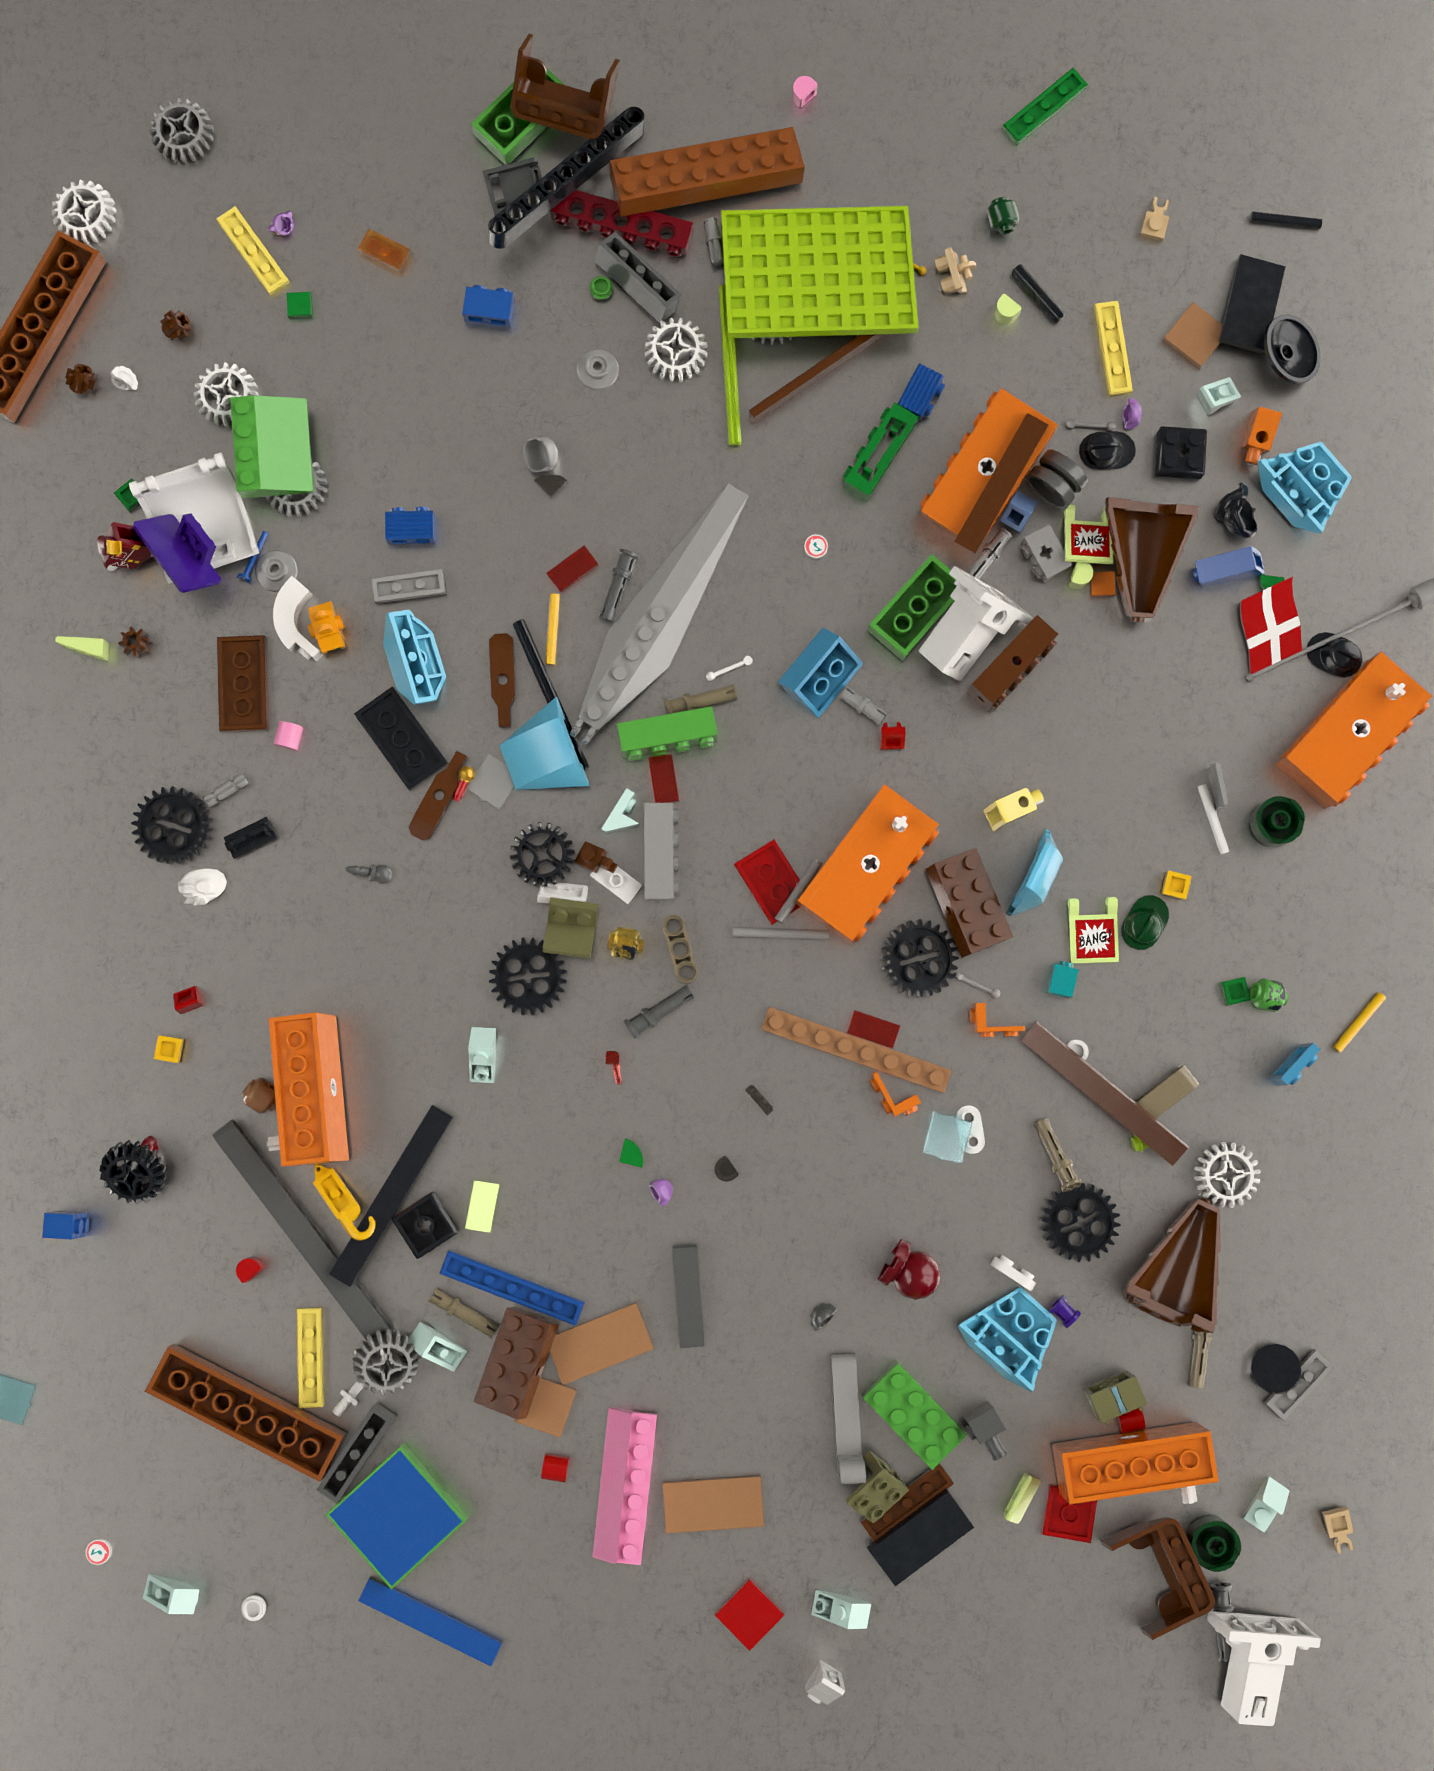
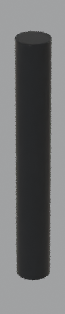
M1253 211L1250 221L1319 229L1322 227V219Z

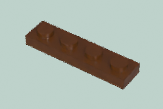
M939 1463L933 1470L930 1468L907 1485L909 1491L875 1523H872L865 1517L860 1520V1523L873 1541H876L941 1491L951 1487L954 1482Z

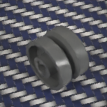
M1048 449L1039 460L1040 466H1034L1026 479L1031 488L1044 500L1055 507L1067 509L1075 499L1074 493H1080L1087 484L1088 478L1083 470L1070 458L1058 451Z

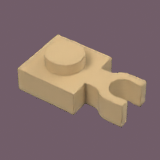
M1154 197L1151 206L1153 212H1146L1140 236L1162 242L1169 221V216H1165L1163 213L1168 207L1169 200L1165 201L1164 207H1158L1156 204L1158 197Z
M1344 1506L1322 1512L1327 1535L1330 1539L1335 1538L1334 1546L1337 1553H1341L1340 1545L1344 1542L1347 1543L1350 1551L1354 1550L1352 1542L1347 1537V1534L1354 1533L1348 1508Z

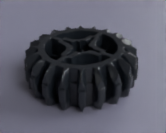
M538 822V830L534 831L533 826L530 824L528 825L529 834H526L522 829L520 833L524 838L522 840L518 837L514 838V841L519 846H511L510 849L517 852V854L510 855V859L518 860L517 863L512 865L513 869L521 868L517 873L518 877L527 874L524 880L525 883H529L534 878L533 885L535 887L539 885V880H542L543 887H547L548 879H551L553 885L557 884L555 876L558 875L561 880L565 879L561 873L562 870L568 873L571 872L566 863L574 864V859L568 858V855L575 854V850L567 849L573 842L572 840L563 841L567 838L568 834L564 832L559 836L558 834L561 830L559 826L552 832L551 823H547L546 830H544L542 823ZM549 836L542 845L536 846L529 843L535 837ZM555 840L562 848L561 861L551 854ZM547 848L546 854L553 861L549 860L548 858L545 860L543 859V861H538L539 856L532 849H535L536 851H542V849ZM524 849L534 856L530 869L524 864ZM544 864L556 867L549 873H536Z
M130 1140L124 1144L119 1142L115 1147L110 1148L102 1158V1164L99 1169L102 1172L100 1179L105 1181L103 1188H110V1195L117 1194L118 1200L125 1198L127 1204L132 1200L136 1204L141 1201L146 1203L151 1198L156 1197L159 1191L162 1190L167 1175L165 1173L166 1165L161 1164L163 1157L155 1156L157 1149L150 1151L148 1144L143 1147L137 1141L133 1145ZM118 1161H124L122 1166H117ZM145 1178H149L150 1182L145 1184L142 1183V1181H144Z

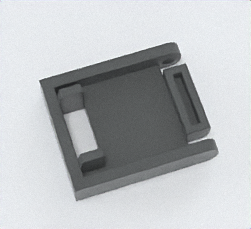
M536 157L482 171L494 216L542 178L540 167H535L538 165ZM500 183L504 199L495 201L491 185Z

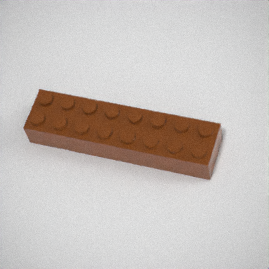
M793 127L610 160V179L621 217L799 184L803 182L805 170Z
M59 230L0 330V416L15 423L106 263V260L99 251Z
M176 1344L167 1347L144 1391L319 1482L325 1478L347 1435V1432Z

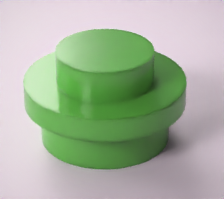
M598 276L590 283V293L598 300H605L612 295L613 284L609 278Z

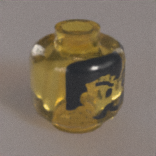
M617 927L615 931L610 932L607 950H611L613 957L633 960L637 953H642L644 940L640 939L638 930Z

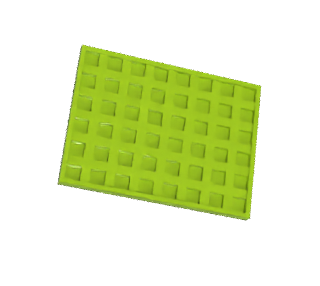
M908 206L721 210L728 338L918 333Z

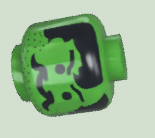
M1262 978L1251 987L1250 999L1258 1009L1277 1012L1288 1002L1289 995L1282 982Z

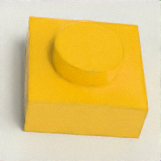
M1170 870L1166 871L1161 894L1186 900L1192 876Z
M158 1035L154 1059L180 1063L184 1039Z

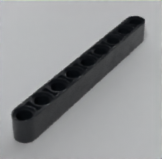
M639 107L627 108L603 128L599 137L585 142L493 217L488 224L491 246L497 249L507 247L606 166L610 160H613L640 138L644 132L645 115L643 110Z

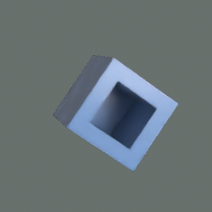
M1017 491L1000 521L1021 533L1038 502Z

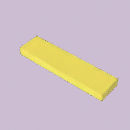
M236 206L216 219L270 296L290 283Z
M1118 301L1097 303L1094 305L1108 397L1132 394L1133 388Z
M322 1307L297 1308L298 1408L324 1407Z

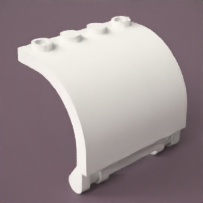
M221 452L214 454L213 458L207 460L202 458L198 460V463L156 477L151 475L138 483L137 481L129 483L130 490L133 496L137 498L147 519L172 514L180 523L184 514L191 513L216 546L210 563L213 568L259 554L247 509L242 497L237 492L236 481ZM164 571L165 578H166L167 582H168L169 584H170V583H173V582L171 581V579L168 577V575L166 574V572Z

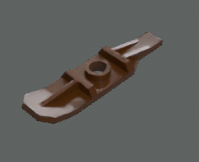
M507 633L494 634L489 639L491 697L498 706L499 727H511L510 705L515 698L513 638ZM501 676L507 677V683L504 685L498 682Z
M456 750L447 769L435 776L409 825L410 833L420 840L431 837L457 788V775L467 758L466 755ZM439 791L444 793L442 800L435 798V794Z

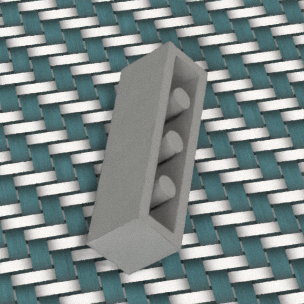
M644 803L645 901H674V895H679V882L674 880V871H678V857H674V847H678V833H673V823H678V809H673V803Z

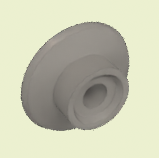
M594 349L586 352L580 358L577 365V374L582 384L593 390H603L610 387L616 381L619 374V365L616 358L610 352L603 349ZM596 365H600L602 367L600 370L594 369Z
M280 550L265 553L258 560L255 568L258 583L264 589L271 592H279L291 576L296 579L298 574L294 558ZM274 567H279L277 573H272Z

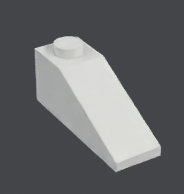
M819 1660L805 1685V1689L808 1693V1698L818 1704L822 1701L828 1705L844 1694L845 1687L841 1672Z

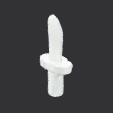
M356 1381L349 1392L345 1389L340 1391L343 1398L332 1410L336 1416L340 1417L350 1404L357 1406L359 1401L355 1397L363 1389L362 1383Z

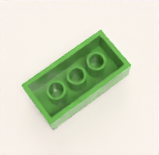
M546 67V69H547L546 80H549V81H552V82H556V83H559V84H563V83ZM514 82L471 123L474 136L505 165L510 164L547 128V126L517 118L512 113L511 99Z
M931 554L869 624L867 631L904 661L955 602L950 597L957 587L954 584L956 579L949 574L951 570Z
M712 706L617 723L623 758H628L629 761L643 759L642 755L652 754V757L664 756L666 751L676 750V753L686 752L690 750V747L698 745L700 749L714 746V742H717V729Z
M896 1360L861 1394L863 1399L932 1470L967 1436L965 1431Z

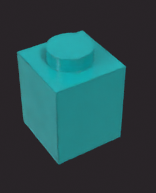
M1065 961L1053 964L1045 993L1068 999L1072 998L1079 969L1073 968L1074 964Z

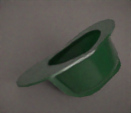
M1154 895L1143 896L1135 902L1121 928L1122 937L1128 946L1136 950H1146L1157 942L1169 919V909L1166 903Z

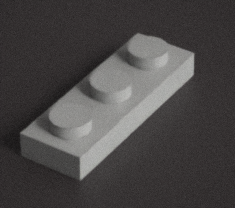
M442 569L371 579L375 604L446 594Z
M1313 1349L1300 1363L1302 1369L1301 1378L1295 1388L1283 1394H1272L1264 1402L1283 1421L1290 1416L1334 1368L1317 1350Z

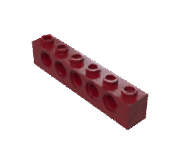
M575 190L550 211L551 220H554L558 225L576 226L578 230L583 232L594 231L604 238L616 232L629 245L637 243L644 245L646 249L651 251H665L672 257H686L694 231L693 222L654 211L621 217L616 201ZM573 208L582 209L579 214L571 213ZM596 214H603L605 216L602 220H595L593 218ZM625 220L627 224L620 227L616 225V222ZM642 226H646L650 229L646 233H641L638 231V229ZM668 232L672 234V237L663 239L661 235Z

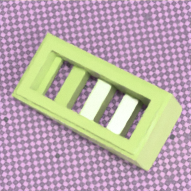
M56 637L55 642L64 648L108 661L110 644L102 638Z

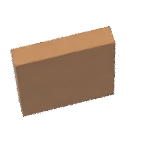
M1192 302L1164 337L1163 341L1200 369L1221 343L1219 342L1222 324Z
M541 1377L527 1418L515 1419L514 1422L560 1438L577 1389Z

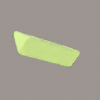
M474 1180L465 1229L491 1232L499 1184Z
M1024 1472L1003 1512L1006 1520L1017 1524L1021 1521L1041 1483L1039 1478Z

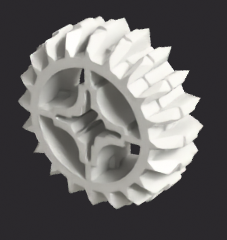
M80 180L78 186L71 182V188L69 189L62 186L64 193H56L59 201L52 202V206L55 209L51 211L52 216L55 218L53 223L58 227V230L80 242L82 240L86 245L89 244L90 239L97 243L99 235L105 238L104 231H112L109 224L116 223L113 215L117 214L116 209L113 207L115 202L110 198L109 192L103 190V187L99 184L95 186L90 180L87 184ZM82 198H93L97 201H84ZM82 206H83L84 209H85V217H86V219H85L84 216H83V208H82ZM75 223L76 225L81 223L86 227H74L70 224Z
M670 318L669 325L661 321V329L654 326V334L647 335V339L650 341L645 342V348L647 349L645 358L649 359L647 361L648 366H654V374L661 371L660 377L662 380L667 375H669L670 382L674 381V376H678L679 382L683 381V375L691 379V371L698 374L700 372L698 366L705 365V361L702 358H707L708 352L705 351L708 348V344L703 341L705 335L703 333L698 334V326L691 329L692 322L690 320L685 325H683L682 318L678 319V323H674L673 318ZM674 335L670 341L660 343L665 337ZM682 335L689 338L693 342L695 348L690 347V345L685 344L682 341ZM678 341L679 353H676V357L674 359L673 350L674 347H676ZM657 352L670 358V365L663 362ZM690 357H692V359L689 362L678 366L679 362L682 359H689Z
M224 362L222 369H220L218 364H215L214 371L206 368L208 374L206 377L199 375L202 383H195V387L199 391L193 392V395L198 399L195 401V405L200 408L199 413L202 416L206 415L205 419L208 422L214 420L216 426L223 422L225 427H229L230 421H232L231 410H229L231 407L230 397L241 396L235 391V381L237 380L243 384V396H259V394L254 391L257 389V385L255 382H252L253 377L251 374L246 375L247 371L244 368L238 370L236 364L229 368L228 363ZM224 380L221 384L215 385L217 382ZM209 394L217 398L216 404L218 406L216 410L209 405Z
M1221 1142L1220 1150L1216 1144L1211 1145L1213 1153L1204 1150L1203 1153L1207 1158L1198 1157L1197 1159L1198 1162L1202 1163V1167H1194L1195 1171H1201L1200 1176H1194V1180L1202 1181L1201 1184L1196 1186L1197 1190L1206 1189L1202 1197L1207 1198L1211 1195L1210 1201L1213 1204L1218 1201L1219 1207H1224L1226 1201L1229 1208H1234L1235 1201L1238 1205H1243L1242 1196L1246 1200H1250L1251 1195L1248 1191L1257 1192V1189L1252 1184L1260 1183V1179L1254 1178V1174H1260L1261 1171L1260 1169H1253V1166L1257 1165L1258 1161H1249L1253 1155L1252 1152H1246L1243 1155L1245 1147L1239 1146L1236 1150V1143L1231 1142L1229 1147H1227L1226 1142ZM1229 1155L1236 1157L1242 1163L1244 1169H1235L1232 1161L1229 1160ZM1221 1156L1218 1170L1209 1173L1212 1163ZM1227 1171H1230L1231 1173H1238L1229 1176L1227 1182V1178L1217 1177V1175H1223V1173H1226ZM1245 1177L1241 1188L1233 1193L1236 1181L1239 1178ZM1210 1180L1220 1181L1226 1195L1217 1192L1211 1185Z

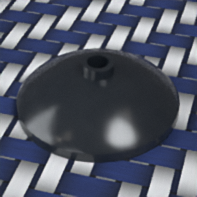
M1288 314L1280 315L1268 324L1264 334V351L1271 368L1281 378L1293 384H1302L1311 380L1317 374L1321 362L1320 347L1311 328L1300 318Z

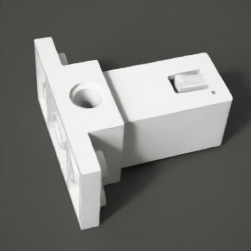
M954 566L949 574L956 579L954 584L957 587L950 595L955 602L921 646L919 653L942 673L962 681L998 632L1005 635L1013 623L1018 624L1020 621L1028 625L1033 617L1004 593Z
M1208 1612L1207 1621L1215 1628V1631L1221 1633L1226 1638L1225 1642L1232 1647L1221 1706L1239 1724L1273 1726L1285 1665L1293 1666L1296 1648L1308 1650L1309 1647L1319 1648L1321 1638L1298 1618Z

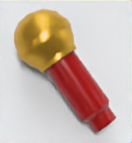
M464 766L459 770V782L453 794V800L459 802L464 795L468 783L475 778V771L472 767Z

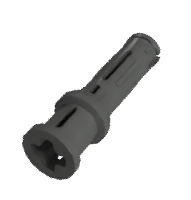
M619 549L620 557L616 567L612 569L614 576L599 616L601 619L609 622H614L627 581L632 579L633 574L631 572L635 561L640 557L638 554L625 549Z
M685 985L651 1008L641 1009V1013L630 1020H624V1023L634 1039H636L639 1033L649 1027H655L656 1021L693 999L694 996L688 986Z
M1227 1582L1211 1583L1209 1587L1215 1598L1212 1611L1233 1613L1234 1607L1230 1601L1232 1585ZM1217 1632L1219 1661L1229 1662L1232 1647L1225 1642L1226 1638Z

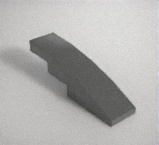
M697 1245L672 1246L680 1348L703 1347L704 1332Z

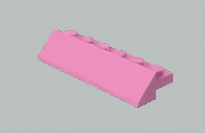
M608 1409L593 1558L613 1564L641 1565L657 1414L634 1412L628 1409Z

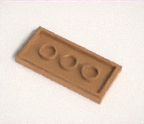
M633 1303L556 1334L550 1354L562 1385H565L653 1350L654 1347L638 1305Z
M760 1475L663 1482L666 1533L764 1527Z

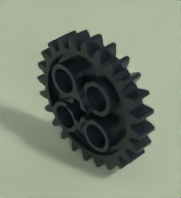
M171 786L169 793L165 787H161V794L153 790L152 799L144 796L146 804H137L141 812H133V815L138 817V821L131 822L132 825L138 827L137 830L132 832L133 835L139 836L135 843L138 845L144 844L140 851L143 853L149 851L148 858L150 859L157 855L156 859L159 863H162L165 858L166 863L171 865L174 858L178 864H181L182 856L188 861L191 860L189 853L192 852L198 855L196 847H205L204 843L201 842L202 838L209 839V836L204 833L205 830L211 829V826L205 824V821L210 820L211 817L203 815L207 811V807H199L202 800L200 798L193 800L195 794L190 792L186 795V789L181 788L178 793L174 786ZM168 805V813L165 816H160V807ZM185 812H190L192 815L191 820L183 824L181 820L182 815ZM157 818L168 823L173 822L178 826L191 829V833L168 828L165 825L152 822L151 819ZM159 827L161 835L157 839H153L151 832L154 828ZM182 834L184 842L180 846H175V837Z
M921 919L916 920L915 925L910 920L907 921V928L904 924L898 925L899 932L895 929L890 932L893 938H885L889 946L881 948L882 951L887 953L886 956L880 958V960L887 961V965L883 966L882 970H889L890 973L885 978L893 977L892 987L898 984L901 985L900 993L908 989L909 997L913 996L916 991L917 997L921 998L925 991V994L929 997L933 995V990L936 993L941 992L940 985L943 987L949 986L946 979H954V975L950 971L958 969L957 966L952 964L953 961L959 959L957 956H952V952L956 951L957 947H950L949 944L954 939L946 940L945 936L948 931L940 933L939 924L931 928L930 920L926 921L924 926ZM925 938H928L932 943L930 950L926 949L923 945ZM902 944H906L909 947L910 952L908 956L902 954ZM939 952V956L900 965V961ZM931 961H934V962L937 963V965H938V972H937V973H933V972L931 971V969H930V962H931ZM909 967L916 971L915 979H911L908 976L907 970Z
M522 938L521 945L512 940L513 948L510 949L504 945L506 953L497 952L496 954L500 960L491 962L497 966L496 970H489V973L495 975V978L489 980V983L496 984V987L491 991L492 993H500L496 999L497 1001L506 1000L503 1005L505 1009L513 1005L512 1013H515L518 1008L521 1009L522 1016H525L527 1009L530 1010L532 1016L535 1015L536 1008L541 1013H544V1005L553 1008L551 1000L560 1001L556 995L557 992H565L560 987V984L567 983V980L561 978V975L566 974L567 970L560 969V966L565 961L556 960L559 954L544 953L542 951L544 940H541L538 945H536L535 938L530 940V944H527L525 938ZM536 957H543L545 960V965L540 970H536L532 966V962ZM512 960H519L521 963V969L516 973H511L508 968ZM527 970L531 974L550 973L546 977L531 978L530 983H527L525 979L507 981L508 977L526 975ZM541 980L548 983V990L543 994L537 993L535 989L536 983ZM515 984H522L524 987V993L519 997L513 996L511 992Z
M1082 1182L1079 1189L1074 1188L1070 1191L1062 1192L1061 1195L1054 1191L1053 1195L1056 1199L1054 1201L1046 1200L1050 1208H1042L1047 1213V1217H1042L1040 1220L1047 1222V1226L1042 1227L1041 1230L1049 1232L1044 1239L1046 1241L1053 1240L1050 1248L1055 1249L1059 1247L1057 1252L1059 1256L1067 1252V1260H1071L1073 1255H1075L1077 1262L1081 1261L1082 1256L1089 1262L1091 1254L1096 1258H1100L1099 1250L1108 1253L1105 1245L1107 1243L1110 1245L1115 1244L1110 1239L1111 1236H1119L1117 1232L1113 1231L1114 1227L1121 1226L1120 1223L1114 1222V1218L1119 1217L1120 1214L1112 1212L1117 1205L1108 1204L1111 1196L1102 1197L1103 1189L1100 1188L1094 1192L1095 1186L1093 1184H1090L1086 1190L1085 1183ZM1084 1199H1089L1091 1209L1084 1213L1080 1209V1203ZM1062 1210H1067L1070 1214V1218L1066 1223H1061L1058 1219V1214ZM1097 1211L1100 1212L1098 1216L1084 1221L1083 1228L1074 1226L1064 1233L1061 1232L1062 1228L1077 1223L1078 1216L1080 1218H1087ZM1095 1221H1100L1102 1224V1231L1099 1234H1093L1091 1231V1225ZM1073 1232H1078L1081 1236V1240L1077 1245H1072L1069 1241V1237Z

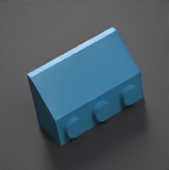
M822 628L779 679L778 683L791 697L819 718L864 663L839 635Z

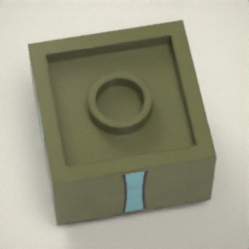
M1128 1371L1082 1389L1094 1418L1101 1423L1105 1422L1106 1425L1111 1424L1109 1420L1137 1408L1139 1411L1144 1410L1142 1406L1147 1405L1136 1376Z

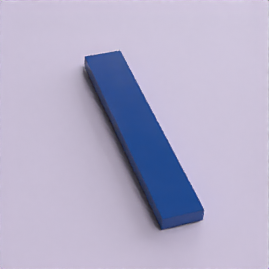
M450 1250L447 1252L439 1273L574 1326L578 1322L585 1303Z
M372 1577L368 1579L358 1600L489 1666H492L502 1645V1641L394 1588L391 1590L388 1585Z

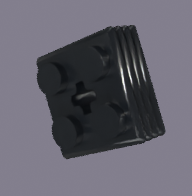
M1161 426L1157 432L1155 475L1201 479L1205 475L1207 430ZM1179 448L1186 452L1183 457H1180V453L1176 452Z
M434 1192L427 1194L392 1217V1222L416 1259L429 1253L459 1232ZM422 1219L431 1222L429 1232L426 1229H420L419 1226L422 1225Z

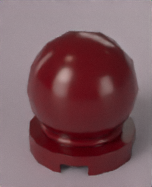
M900 1239L891 1252L895 1255L890 1265L886 1263L883 1265L878 1280L885 1286L890 1282H894L896 1290L904 1297L915 1300L927 1298L935 1292L940 1283L938 1264L925 1252H910L911 1243Z

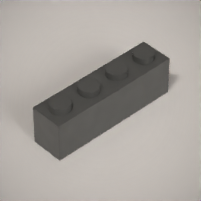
M614 232L599 243L594 261L659 323L676 312L682 294L620 235Z
M376 1402L317 1488V1491L337 1504L396 1418V1415Z

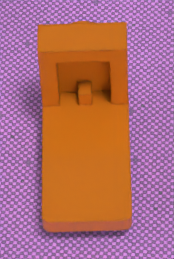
M974 1003L973 1008L969 1009L970 1023H974V1033H980V1037H995V1032H1004L1005 1037L1019 1036V1032L1025 1031V1026L986 1027V1003Z
M877 1071L871 1073L873 1079L870 1080V1083L875 1092L880 1091L885 1099L881 1103L887 1114L892 1113L896 1117L904 1113L907 1116L918 1110L916 1105L921 1102L917 1094L894 1104Z

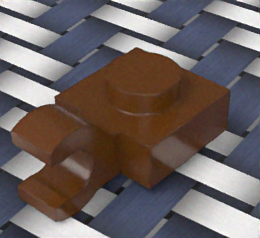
M586 841L574 860L578 866L597 873L600 867L614 873L618 866L612 859L606 857L608 852L605 849Z

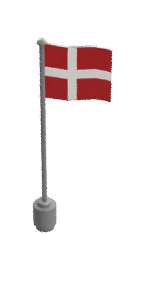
M1293 576L1241 600V623L1249 653L1250 672L1246 675L1248 681H1253V678L1410 604L1420 610L1434 604V579L1432 578L1411 588V594L1408 595L1409 600L1303 650L1301 625L1293 597Z

